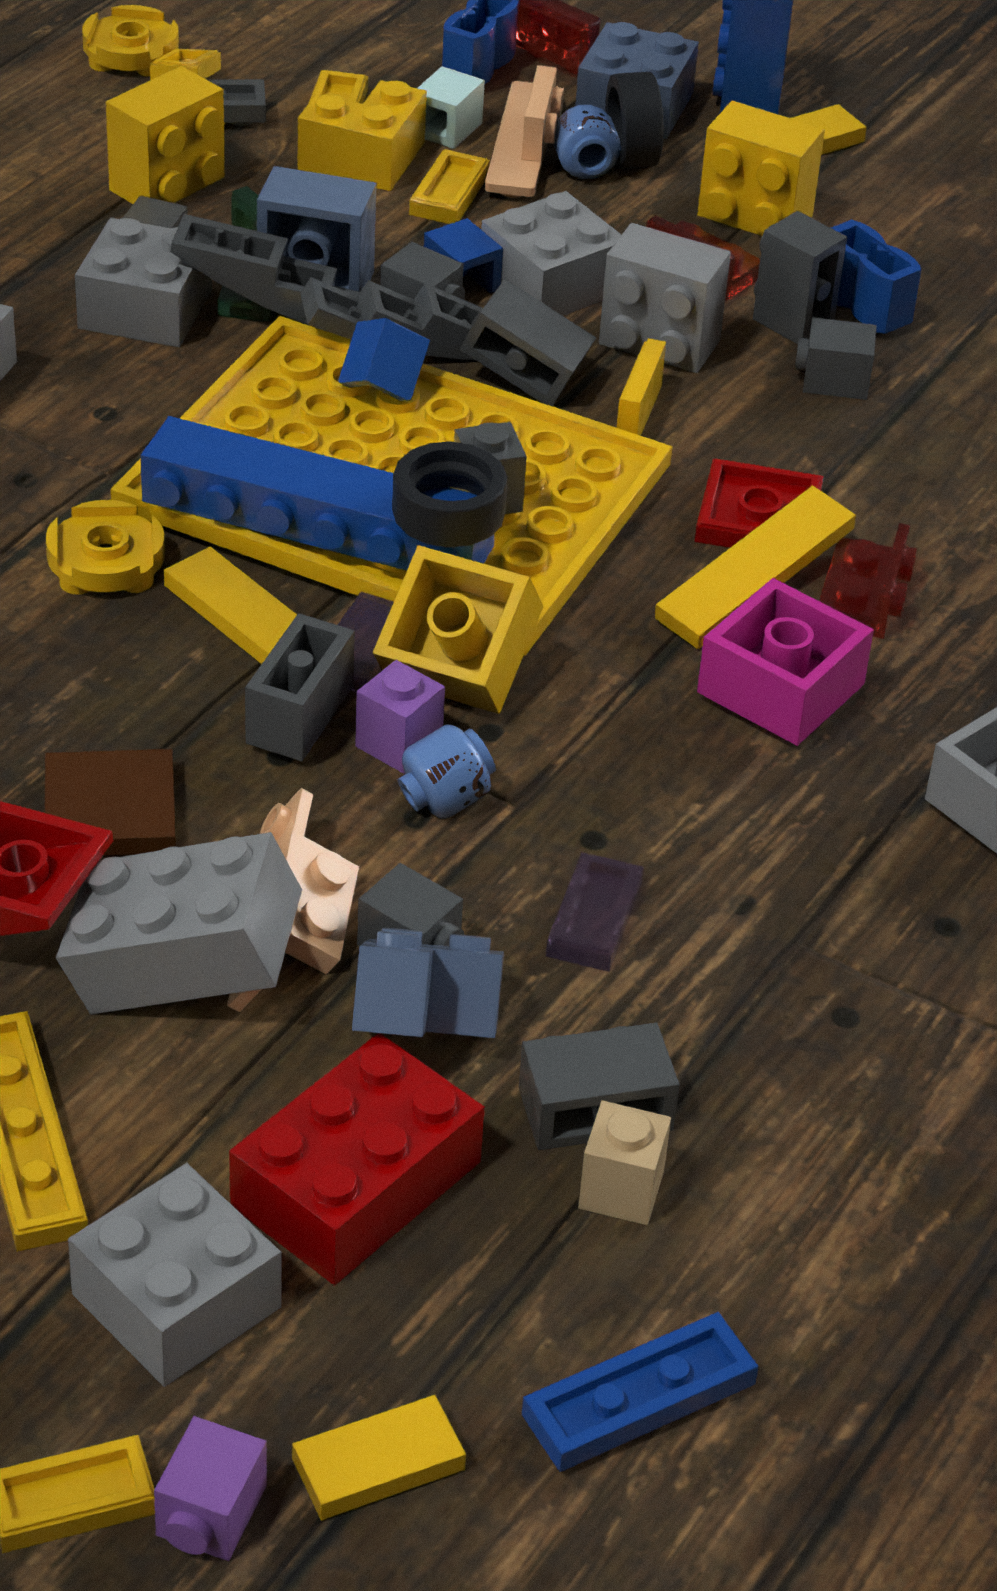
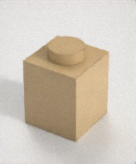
M602 1100L584 1152L578 1209L648 1226L664 1174L671 1117Z

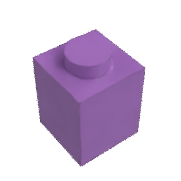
M398 660L392 662L357 690L355 747L404 774L402 765L404 751L410 745L443 726L445 686Z
M193 1416L154 1489L156 1536L167 1539L171 1545L183 1552L195 1555L206 1553L229 1561L267 1486V1441Z

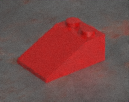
M0 801V936L50 930L114 841L112 831Z

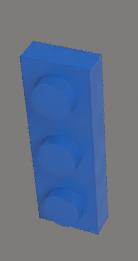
M716 1312L524 1396L521 1415L558 1471L562 1472L755 1385L759 1366L720 1313Z

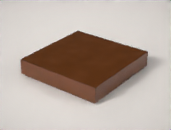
M173 749L45 753V813L111 830L114 841L103 856L134 855L176 847Z

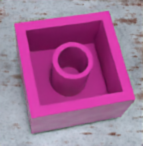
M772 578L704 636L697 693L798 746L864 685L874 629Z

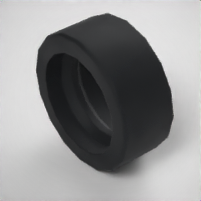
M650 71L611 75L606 91L605 112L611 117L621 141L620 156L615 167L617 169L658 165L663 147L664 122L661 94L656 77Z
M452 441L428 443L410 450L398 461L393 474L392 511L396 524L412 538L429 545L448 548L470 546L490 538L502 526L506 513L508 478L504 466L490 452L471 444ZM451 487L464 489L478 496L467 500L446 501L434 499L422 492L433 488Z

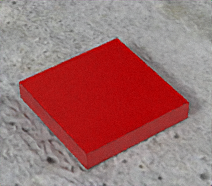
M713 459L696 525L694 542L731 548L812 485L822 491L824 476Z

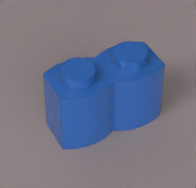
M468 0L466 9L452 14L444 23L442 66L483 79L485 84L489 82L494 70L507 64L515 55L519 0Z
M849 220L831 227L847 236L837 306L850 308L852 314L861 323L876 325L877 333L886 334L912 323L921 275L919 263L905 251L887 245L877 231L861 222Z

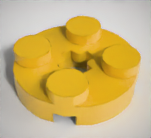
M140 5L111 7V16L98 20L97 12L89 16L82 27L83 50L89 57V66L95 71L107 72L115 69L137 71L140 75L150 76V64L154 60L174 49H179L177 23L174 20L172 24L165 22L164 12L152 7Z
M118 500L89 501L72 507V517L64 520L59 525L58 518L50 523L46 532L47 562L51 571L59 577L60 588L67 593L79 595L89 591L116 592L122 590L131 593L144 592L153 585L154 574L161 568L164 562V530L160 521L153 515L152 523L146 518L138 516V506ZM100 544H112V547L103 548L100 547Z

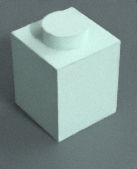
M442 66L422 83L418 89L427 90L425 139L455 149L483 122L485 80Z

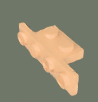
M537 65L533 83L523 81L512 82L485 180V191L499 193L509 198L533 197L535 195L547 143H555L557 121L562 114L564 88L556 86L557 68Z
M301 788L286 805L277 803L270 810L264 820L260 834L272 832L302 888L285 953L327 974L341 959L359 866L304 837L313 794ZM262 989L229 994L227 1006L241 1012Z

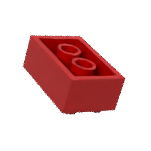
M377 1033L229 1150L230 1204L247 1220L335 1286L481 1162L485 1106L381 1033Z

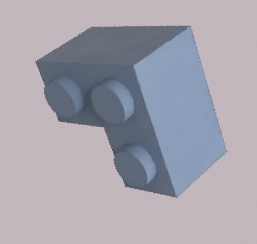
M382 928L381 931H377V940L368 939L360 945L352 1031L423 1037L425 1032L495 1038L504 952L490 950L491 938L450 934L449 946L422 944L423 932Z

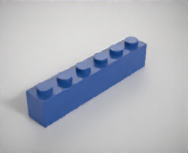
M168 416L140 455L143 502L406 571L418 545L483 564L494 546L495 533L490 538L470 546L449 548L429 545L408 536L396 524L392 511L394 473L172 416ZM450 487L433 488L422 492L434 499L446 501L467 500L478 496L474 493Z

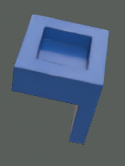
M468 218L424 233V247L464 264L463 277L469 275L489 293L495 292L501 285L503 247Z
M387 318L357 322L338 382L346 387L369 385L400 401L410 400L430 340Z

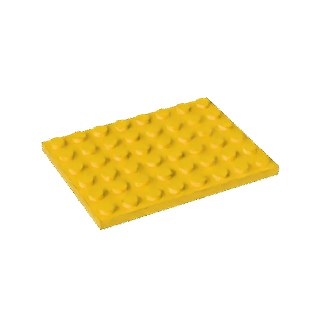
M279 316L180 417L183 420L394 473L398 461L412 449L428 443L454 442L455 429L478 426L483 423L511 422L527 456L523 512L505 514L502 526L495 532L494 546L484 564L529 576L543 604V609L524 656L527 655L671 465L673 446L426 364H422L410 400L400 401L369 385L346 387L340 384L338 379L351 339ZM141 458L110 489L111 500L124 501L138 506V516L144 517L151 522L153 515L160 521L162 526L390 608L407 572L403 569L143 502Z

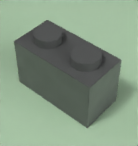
M799 211L792 213L764 230L759 246L761 257L758 279L754 286L755 304L753 320L798 344L799 337L809 339L812 317L835 320L847 236Z
M504 279L479 313L459 350L538 401L553 406L577 371L596 337Z
M300 613L297 614L245 687L246 744L299 761L304 760L354 686L355 630Z
M658 1023L618 1026L607 1030L564 1036L555 1035L543 1039L522 1041L518 1088L538 1150L588 1143L602 1100L671 1117L670 1131H673L680 1084Z

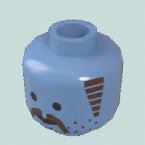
M577 105L566 110L558 118L555 143L553 145L562 167L569 174L580 179H595L605 175L615 166L620 156L621 141L611 117L603 109L593 105Z
M447 724L410 745L404 751L402 765L405 775L398 778L397 781L404 797L415 811L426 807L438 818L447 819L483 798L490 791V774L496 771V767L490 752L474 730L469 728L463 732L458 727Z

